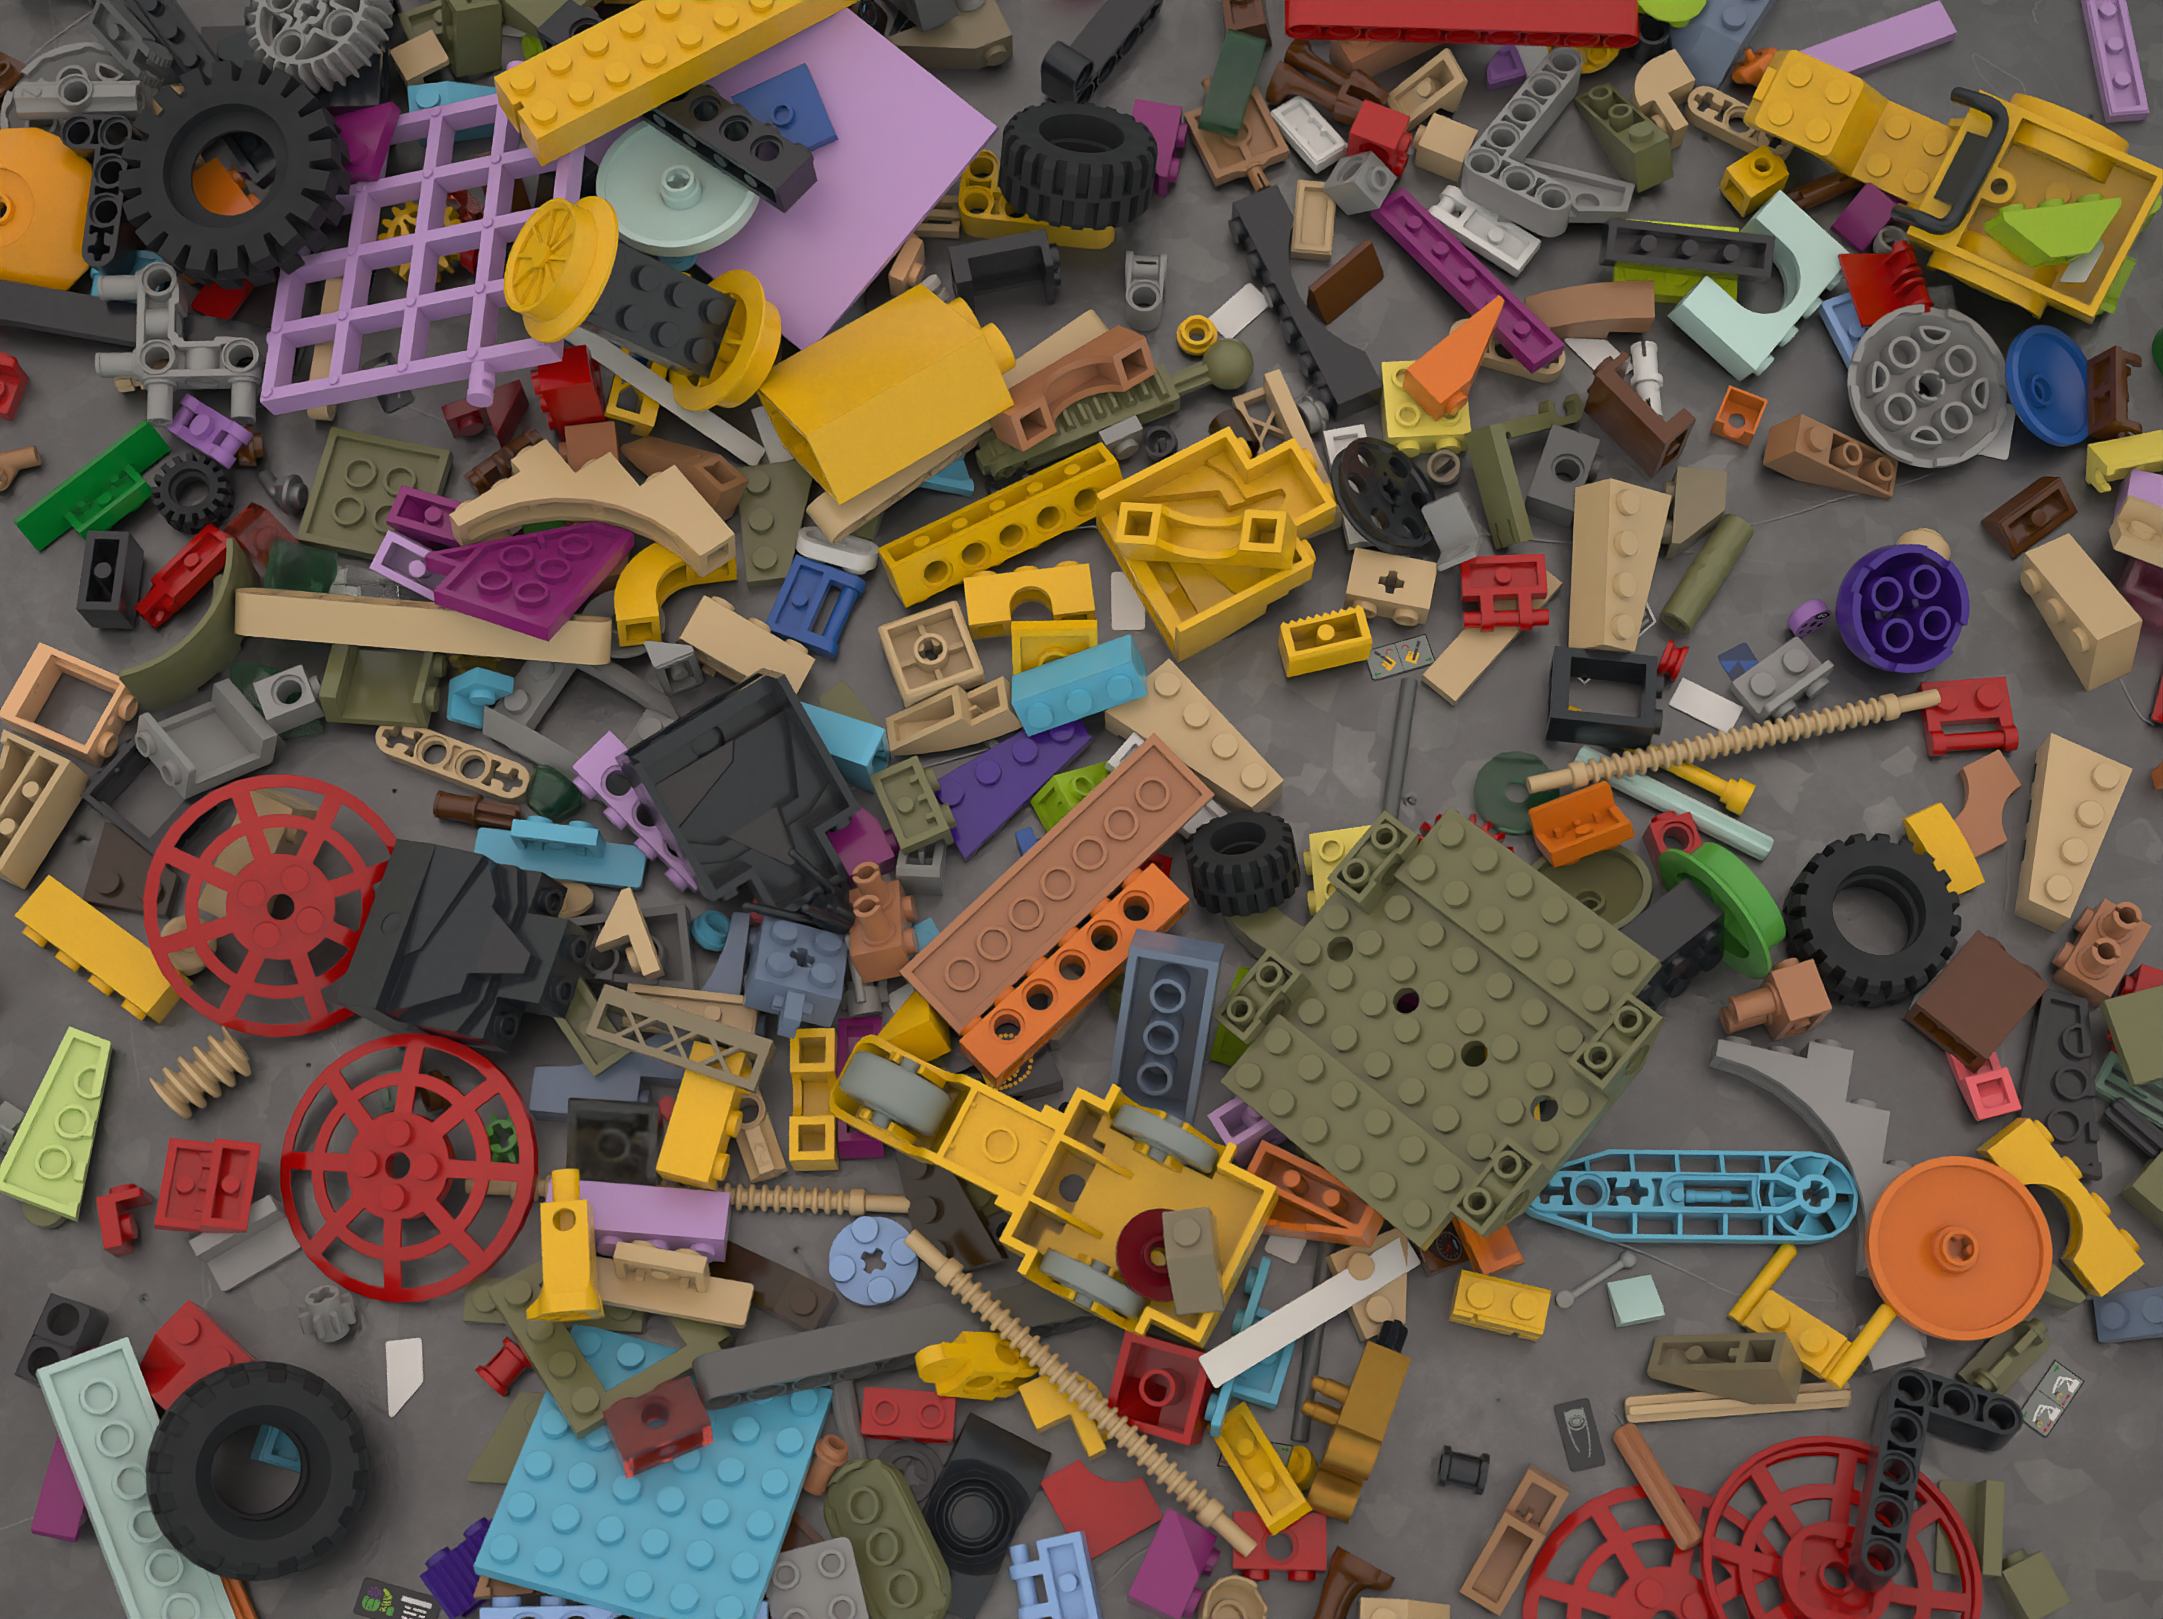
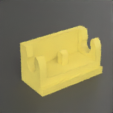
M2163 429L2087 445L2085 481L2088 484H2092L2100 493L2111 491V486L2107 482L2124 479L2132 468L2150 473L2163 471Z

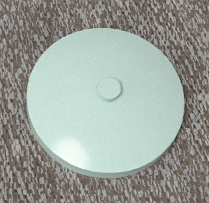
M645 121L628 129L610 146L601 161L596 179L597 196L607 200L616 212L619 227L618 238L641 252L656 256H689L721 245L746 225L760 200L759 196Z

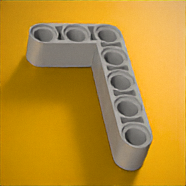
M1557 47L1551 50L1468 151L1464 159L1461 192L1467 199L1545 237H1556L1565 232L1568 226L1573 199L1572 192L1564 184L1521 163L1578 91L1583 58L1577 50L1571 47Z

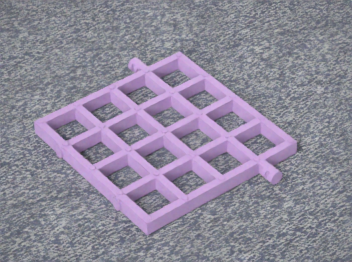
M517 60L509 62L507 64V70L522 63L523 61ZM497 93L400 114L390 145L428 137L424 169L385 178L388 159L387 152L378 181H357V184L350 185L349 195H336L335 197L345 207L343 215L353 213L348 247L310 255L311 250L304 246L298 253L305 262V265L290 275H287L280 268L271 332H268L266 336L268 352L260 403L273 415H279L469 379L467 402L476 407H488L493 404L496 373L562 361L565 338L554 343H542L533 338L495 345L499 308L508 306L504 296L503 278L507 243L516 240L526 221L538 209L534 208L511 213L514 181L518 178L556 171L553 199L563 198L575 203L580 199L585 145L542 167L528 147L518 149L520 132H517L499 106ZM495 123L490 156L451 164L455 131ZM487 185L483 219L443 227L447 193ZM419 199L415 233L376 241L381 207ZM479 249L475 284L435 292L440 256ZM411 263L406 298L367 305L372 270ZM343 276L339 311L301 319L306 284ZM471 314L467 351L426 358L431 321ZM402 327L398 363L358 371L363 335ZM334 340L329 377L291 384L296 348Z

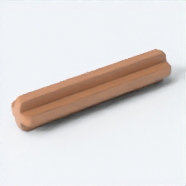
M1628 1423L1618 1428L1614 1432L1613 1440L1677 1546L1681 1550H1687L1701 1542L1702 1532L1637 1426L1633 1423Z

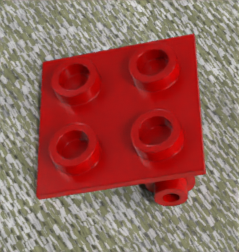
M1906 240L1894 243L1891 246L1893 250L1891 253L1838 255L1861 327H1871L1886 314L1906 306L1925 304L1924 313L1931 312L1929 307H1933L1934 304L1932 299L1929 298L1925 286V278L1920 277L1923 273L1922 269L1919 266H1915L1917 260L1914 246L1909 245Z

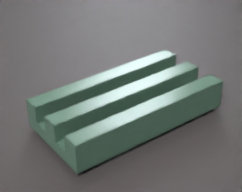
M2113 1051L2108 1052L2103 1059L2102 1066L2095 1074L2096 1096L2109 1104L2118 1097L2123 1098L2163 1132V1118L2104 1084V1082L2108 1083L2163 1115L2162 1101L2151 1096L2138 1086L2130 1088L2127 1081L2110 1072L2112 1068L2124 1073L2118 1054ZM2163 1080L2144 1084V1086L2163 1096Z

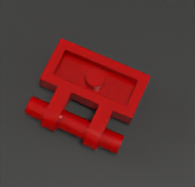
M1545 554L1476 556L1458 564L1461 602H1478L1479 611L1462 613L1463 629L1479 628L1480 632H1493L1494 628L1517 627L1518 631H1531L1533 626L1549 625L1548 609H1532L1531 601L1546 599L1548 594ZM1516 600L1517 610L1494 611L1493 601Z

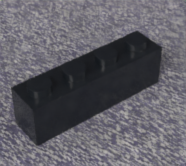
M1609 218L1603 224L1598 265L1699 277L1708 275L1710 278L1762 283L1771 277L1776 236Z

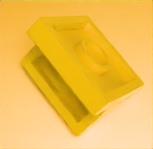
M1097 620L1012 621L1013 675L1097 646Z

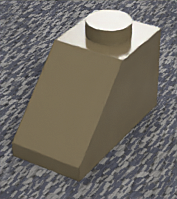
M1209 1207L1162 1212L1166 1261L1177 1316L1225 1311L1217 1223L1213 1212Z

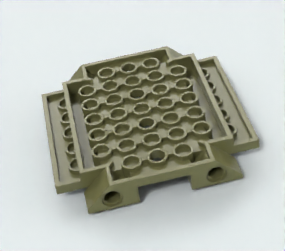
M1449 807L1418 846L1419 836L1384 810L1328 876L1327 879L1336 891L1284 953L1280 956L1269 947L1212 1015L1245 1044L1253 1041L1220 1082L1423 1251L1429 1248L1454 1216L1458 1220L1461 1219L1485 1238L1524 1213L1641 1072L1664 1022L1662 1016L1636 998L1662 967L1659 959L1452 807ZM1341 942L1352 943L1353 952L1347 960L1342 962L1332 960V951L1337 944ZM1408 993L1419 995V1005L1413 1012L1408 1014L1398 1012L1397 1004L1403 995ZM1474 1046L1486 1047L1488 1056L1482 1065L1470 1067L1465 1064V1055L1470 1048ZM1543 1100H1553L1558 1104V1111L1555 1117L1546 1122L1536 1120L1534 1110L1537 1104Z

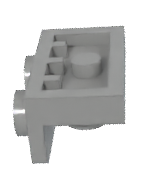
M1796 636L1734 680L1729 689L1759 725L1763 726L1766 720L1770 721L1773 718L1775 720L1776 718L1785 719L1797 708L1795 702L1804 695L1812 699L1821 693L1830 684L1827 678L1835 666L1830 660L1821 664L1802 640Z

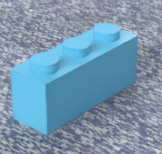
M1131 634L1012 675L1011 704L1028 737L1148 695L1146 665Z

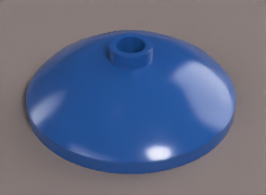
M2037 325L2022 331L2012 341L2005 363L2006 388L2017 416L2029 431L2049 444L2065 447L2083 441L2088 437L2087 359L2069 336L2054 327Z

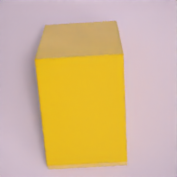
M916 990L913 991L877 1035L925 1062H929L951 1051L949 1025Z

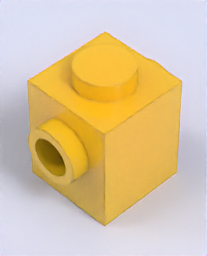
M1764 144L1725 169L1719 190L1744 218L1760 208L1765 201L1769 200L1779 190L1783 191L1790 173L1787 171L1783 159L1777 154H1773Z

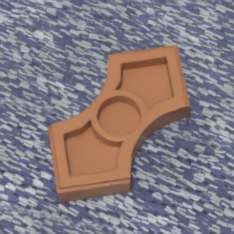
M1999 749L1963 767L1959 771L1965 797L1962 810L1954 821L1966 839L1975 859L2007 843L2008 839L2002 826L2003 807L2006 800L2022 786Z

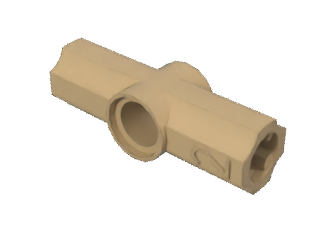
M759 1085L756 1093L743 1094L738 1109L740 1111L741 1108L748 1105L756 1106L759 1108L758 1116L750 1123H741L736 1137L752 1184L771 1180L788 1171Z

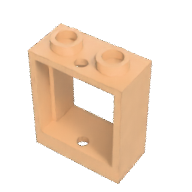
M39 642L2 706L0 719L11 730L100 768L105 758L110 757L116 750L119 741L118 735L126 721H130L135 716L139 707V701L119 680V676ZM62 673L114 694L85 745L34 723Z

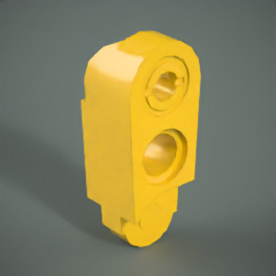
M963 1331L953 1342L930 1345L920 1350L915 1356L919 1377L923 1382L935 1383L938 1396L993 1401L995 1397L1006 1398L1015 1395L1019 1391L1018 1387L1025 1384L1027 1378L1035 1375L1040 1368L1037 1365L1030 1367L1029 1357L1021 1358L1019 1356L1021 1350L1018 1347L1011 1349L1009 1347L1011 1341L1008 1338L1001 1340V1333Z

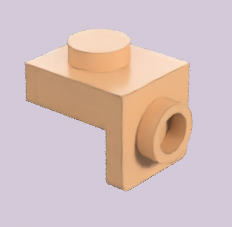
M914 233L894 255L897 258L888 274L890 292L894 296H899L920 284L925 272V265H923L925 262L923 240H920Z

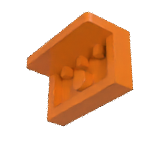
M1601 781L1528 810L1536 846L1554 868L1575 864L1582 857L1600 850L1614 849L1621 842L1635 837L1632 823L1615 805L1612 789L1607 781Z

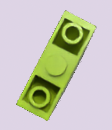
M2101 193L2077 198L2076 203L2064 204L2062 198L2037 204L2038 208L2025 209L2023 203L2013 204L1998 209L1999 215L1985 222L1984 228L1987 234L2031 268L2071 263L2092 251L2121 208L2122 203L2120 197L2103 199Z

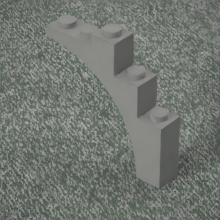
M1727 1036L1724 1040L1718 1039L1711 1048L1708 1066L1741 1076L1773 1093L1804 1119L1823 1141L1832 1158L1843 1164L1853 1177L1859 1196L1857 1211L1854 1216L1858 1239L1856 1276L1871 1279L1865 1257V1231L1869 1214L1883 1189L1896 1176L1914 1165L1900 1160H1888L1887 1164L1882 1163L1890 1111L1877 1109L1878 1104L1870 1100L1852 1099L1850 1103L1846 1102L1854 1051L1841 1048L1842 1044L1838 1041L1824 1038L1816 1039L1815 1042L1809 1041L1800 1051V1056H1796L1793 1049L1783 1046H1770L1768 1049L1751 1046L1750 1040L1742 1037Z

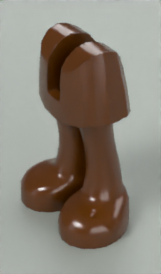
M1294 39L1286 50L1284 62L1279 61L1265 96L1266 102L1274 106L1281 105L1290 94L1303 96L1333 113V120L1353 126L1365 99L1384 106L1389 98V93L1362 70L1355 69L1351 75L1319 58L1312 52V47L1308 41ZM1302 73H1310L1326 81L1327 83L1331 84L1340 91L1338 92L1322 84H1319L1311 80L1310 78L1304 76Z
M1337 1546L1330 1560V1568L1313 1619H1346L1350 1606L1363 1589L1387 1591L1391 1588L1396 1578Z

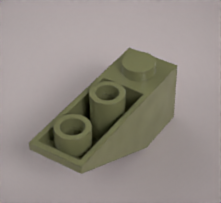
M1609 82L1593 87L1590 91L1574 97L1575 105L1615 170L1626 182L1635 184L1634 189L1638 193L1674 177L1670 137Z

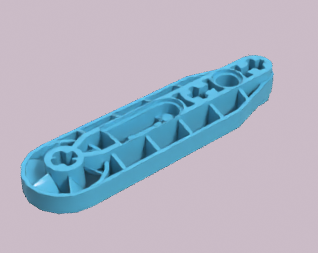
M1608 1149L1564 1163L1543 1189L1544 1194L1553 1196H1550L1545 1204H1542L1540 1197L1537 1196L1525 1213L1532 1218L1607 1242L1816 1244L1831 1240L1849 1226L1856 1214L1859 1196L1854 1179L1843 1164L1829 1155L1811 1151ZM1606 1158H1626V1172L1590 1171V1163ZM1634 1159H1670V1172H1636ZM1679 1159H1715V1172H1681ZM1724 1160H1760L1759 1173H1726ZM1769 1160H1785L1771 1173ZM1581 1166V1171H1566ZM1826 1167H1828V1169H1827L1825 1175L1823 1176V1173H1824ZM1566 1186L1564 1195H1558L1562 1188ZM1588 1186L1593 1189L1597 1195V1203L1585 1205L1580 1202L1576 1196V1188ZM1628 1187L1632 1188L1633 1195L1641 1197L1635 1205L1631 1204L1630 1197L1619 1196ZM1683 1187H1745V1194H1731L1730 1190L1684 1191ZM1760 1188H1766L1764 1196L1765 1206L1761 1205ZM1808 1189L1813 1191L1812 1197L1815 1195L1819 1197V1202L1815 1206L1809 1205L1811 1199L1805 1201L1803 1198V1194ZM1836 1194H1847L1849 1202H1835ZM1609 1196H1615L1608 1205ZM1731 1200H1745L1746 1207L1684 1206V1201L1685 1203L1721 1202V1204H1731ZM1826 1212L1837 1229L1832 1233H1828L1818 1220ZM1796 1218L1802 1221L1798 1230L1792 1228ZM1569 1219H1582L1583 1224ZM1592 1220H1627L1629 1234H1612L1592 1227ZM1637 1220H1672L1673 1234H1637ZM1682 1221H1717L1718 1235L1682 1234ZM1728 1221H1762L1763 1235H1728ZM1773 1224L1776 1226L1778 1231H1780L1786 1236H1774Z

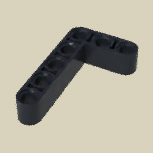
M1906 1367L1895 1373L1879 1397L1848 1563V1573L1852 1582L1858 1588L1868 1592L1880 1591L1902 1567L1926 1432L1986 1451L1994 1452L2001 1450L2021 1429L2024 1422L2023 1412L2014 1400L1917 1368ZM1898 1389L1908 1392L1914 1401L1905 1399ZM1944 1404L1953 1406L1958 1415L1950 1413ZM1989 1418L1997 1420L2001 1424L2003 1430L1996 1428L1990 1422ZM1891 1430L1901 1433L1907 1443L1897 1440L1892 1435ZM1883 1472L1893 1474L1897 1478L1899 1485L1889 1482ZM1875 1514L1885 1516L1892 1528L1881 1525ZM1867 1556L1877 1559L1882 1564L1884 1571L1874 1569L1869 1564Z

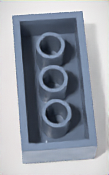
M1136 929L1129 947L1107 1094L1112 1084L1121 1087L1123 1093L1140 1106L1164 1111L1193 1126L1199 1104L1224 944Z

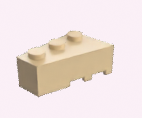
M2070 533L2025 552L2022 572L2020 573L2021 584L2033 599L2086 691L2088 692L2131 673L2143 620Z
M704 595L690 614L674 644L692 646L698 662L704 664L701 669L702 673L713 678L716 672H719L738 683L761 668H766L785 674L797 694L816 660L807 655V648L794 640L786 639V641H783L771 634V628L758 619L749 618L747 620L733 612L735 608L726 600L716 596L710 599Z
M3 729L0 742L4 745L0 757V878L25 890L82 800L80 795L86 789V784L91 777L71 760Z
M258 789L250 791L258 817L270 814H290L314 820L320 808L284 790ZM238 813L232 826L241 823ZM287 827L263 829L271 854L286 853L297 855L308 833L304 830ZM246 835L227 846L219 854L214 866L236 876L244 866L253 861L254 858ZM206 883L198 902V908L218 918L227 916L226 898L228 892ZM279 894L269 899L267 904L269 914H271L274 902Z

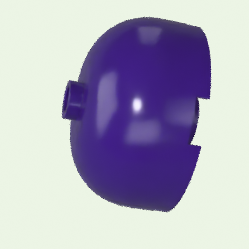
M1895 544L1877 548L1865 554L1851 566L1840 584L1835 611L1841 637L1846 646L1858 659L1873 668L1883 671L1918 673L1941 664L1954 652L1951 649L1960 635L1962 626H1967L1970 605L1966 583L1952 561H1947L1943 556L1925 545Z

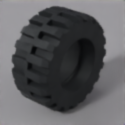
M1052 101L1044 102L1038 107L1031 105L1022 112L1018 111L1004 128L998 186L1008 204H1012L1013 208L1020 214L1026 213L1030 219L1037 222L1042 220L1048 222L1049 226L1058 228L1066 226L1071 227V230L1083 231V228H1093L1094 231L1105 230L1109 226L1118 228L1124 226L1127 221L1132 223L1138 219L1151 204L1158 144L1152 132L1149 131L1144 123L1136 122L1133 116L1127 113H1118L1117 109L1108 106L1103 108L1096 106L1095 103L1084 102V104H1078L1073 101H1062V103L1055 104Z
M1864 833L1850 835L1845 843L1837 839L1828 844L1822 853H1816L1790 887L1791 892L1786 897L1782 910L1787 915L1784 919L1785 938L1790 937L1791 940L1786 947L1789 958H1799L1801 962L1813 959L1827 996L1832 991L1841 995L1839 1003L1853 1006L1858 1000H1863L1865 1008H1879L1884 1001H1887L1891 1006L1901 1003L1910 994L1916 995L1925 988L1945 967L1946 961L1953 955L1958 941L1954 937L1961 931L1962 917L1954 914V911L1960 906L1957 892H1948L1946 888L1952 880L1945 869L1939 872L1934 869L1931 864L1936 859L1927 851L1921 856L1912 851L1914 843L1902 838L1898 844L1891 843L1890 835L1875 833L1870 841H1867ZM1866 887L1877 890L1892 899L1902 911L1907 923L1908 939L1904 948L1895 954L1875 955L1853 946L1844 938L1835 923L1833 901L1836 895L1847 888Z

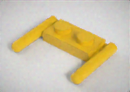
M1781 1244L1728 1313L1727 1317L1736 1325L1746 1328L1749 1333L1786 1332L1804 1366L1803 1368L1818 1378L1825 1379L1837 1390H1841L1894 1320L1896 1313L1887 1304H1881L1851 1343L1847 1337L1778 1293L1770 1290L1797 1255V1248L1793 1244Z

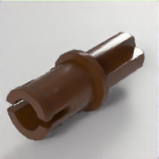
M439 790L433 804L435 818L468 822L472 828H477L481 824L511 830L513 819L521 820V808L518 805L485 800L482 794L470 797Z

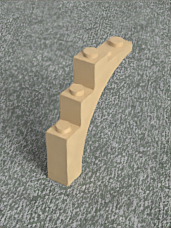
M547 439L534 446L523 448L516 457L511 459L512 477L499 480L489 491L474 500H467L461 503L454 512L449 514L453 537L461 546L474 544L492 534L524 524L555 520L599 521L627 529L654 540L679 556L701 578L736 557L735 534L675 465L663 472L652 474L646 479L644 484L639 486L611 452H608L599 459L589 460L575 473Z

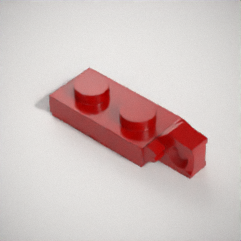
M212 524L205 526L150 579L153 585L148 594L134 607L137 613L155 629L171 618L173 613L178 611L180 607L196 595L225 566L226 539L230 537Z

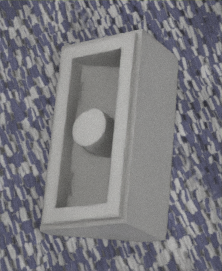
M656 641L643 642L666 696H673L705 681L692 646Z

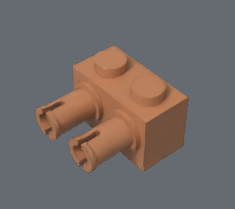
M871 861L861 863L855 867L852 873L855 876L852 878L857 884L858 889L849 890V902L853 904V912L856 916L855 922L850 929V957L862 978L863 984L901 976L899 971L914 958V954L919 953L918 937L915 929L912 928V921L918 920V910L913 895H906L899 879L884 882L880 868L876 863Z
M2105 898L2094 909L2087 906L2073 926L2075 930L2079 931L2072 944L2066 941L2052 962L2058 968L2051 981L2076 996L2087 998L2089 1004L2098 1008L2102 1001L2111 997L2152 926L2142 921L2141 910L2131 902H2121L2116 905Z
M1790 958L1776 963L1772 966L1773 971L1763 978L1764 981L1757 990L1728 997V1007L1719 1009L1720 1021L1726 1034L1730 1035L1736 1031L1763 1024L1767 1027L1773 1043L1813 1031L1832 1010L1814 960L1811 959L1799 963L1797 958Z

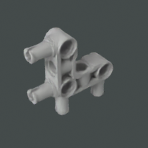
M165 262L150 263L145 268L136 271L135 275L98 276V294L102 301L137 300L136 348L133 349V352L96 353L95 369L99 378L134 377L136 381H140L144 388L148 390L147 422H150L154 427L172 426L173 392L176 390L231 389V420L239 425H253L256 423L257 390L263 384L266 361L253 341L248 338L229 336L215 337L214 341H184L183 322L184 318L188 316L186 288L173 267ZM167 281L171 282V285L165 291H155L159 284ZM253 357L250 365L244 368L236 367L242 358ZM160 359H169V363L164 368L159 370L153 369L155 363Z

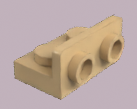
M2129 495L2126 497L2109 529L2113 549L2163 568V507Z

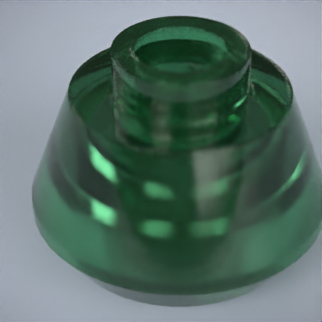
M546 764L532 769L525 794L529 798L526 805L535 814L548 818L550 815L559 818L581 804L580 790L562 773Z

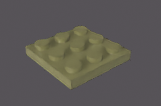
M331 427L296 540L301 546L373 560L388 530L398 532L387 525L386 519L401 485L442 496L453 461L451 451Z

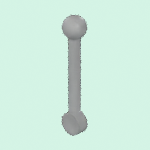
M1629 1250L1623 1251L1618 1261L1571 1291H1560L1555 1298L1556 1305L1561 1309L1570 1308L1574 1303V1299L1620 1269L1633 1267L1637 1262L1636 1255Z

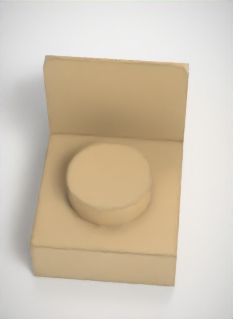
M1445 48L1389 93L1387 103L1392 110L1410 116L1408 132H1410L1439 108L1454 113L1459 106L1468 81L1450 49Z
M631 887L621 890L595 943V948L599 952H604L631 942L632 946L626 948L625 951L634 974L642 971L643 976L648 981L664 976L665 973L636 894Z

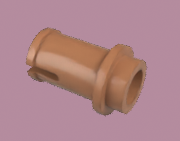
M828 1434L816 1442L814 1447L815 1454L802 1487L805 1491L817 1496L823 1495L827 1491V1486L833 1474L837 1471L838 1467L843 1466L848 1461L849 1455L847 1452L849 1447L843 1439L836 1435Z

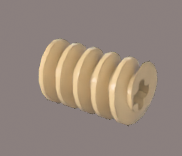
M221 1026L225 1039L222 1042L211 1035L206 1037L210 1048L208 1052L203 1051L196 1045L192 1047L195 1058L194 1062L191 1063L181 1056L177 1058L180 1072L175 1073L166 1066L162 1068L165 1079L163 1084L151 1077L149 1078L153 1087L167 1106L184 1119L192 1117L190 1102L201 1109L207 1106L204 1092L215 1098H219L222 1095L219 1081L233 1088L237 1083L234 1071L245 1077L251 1075L250 1058L234 1035L225 1026Z

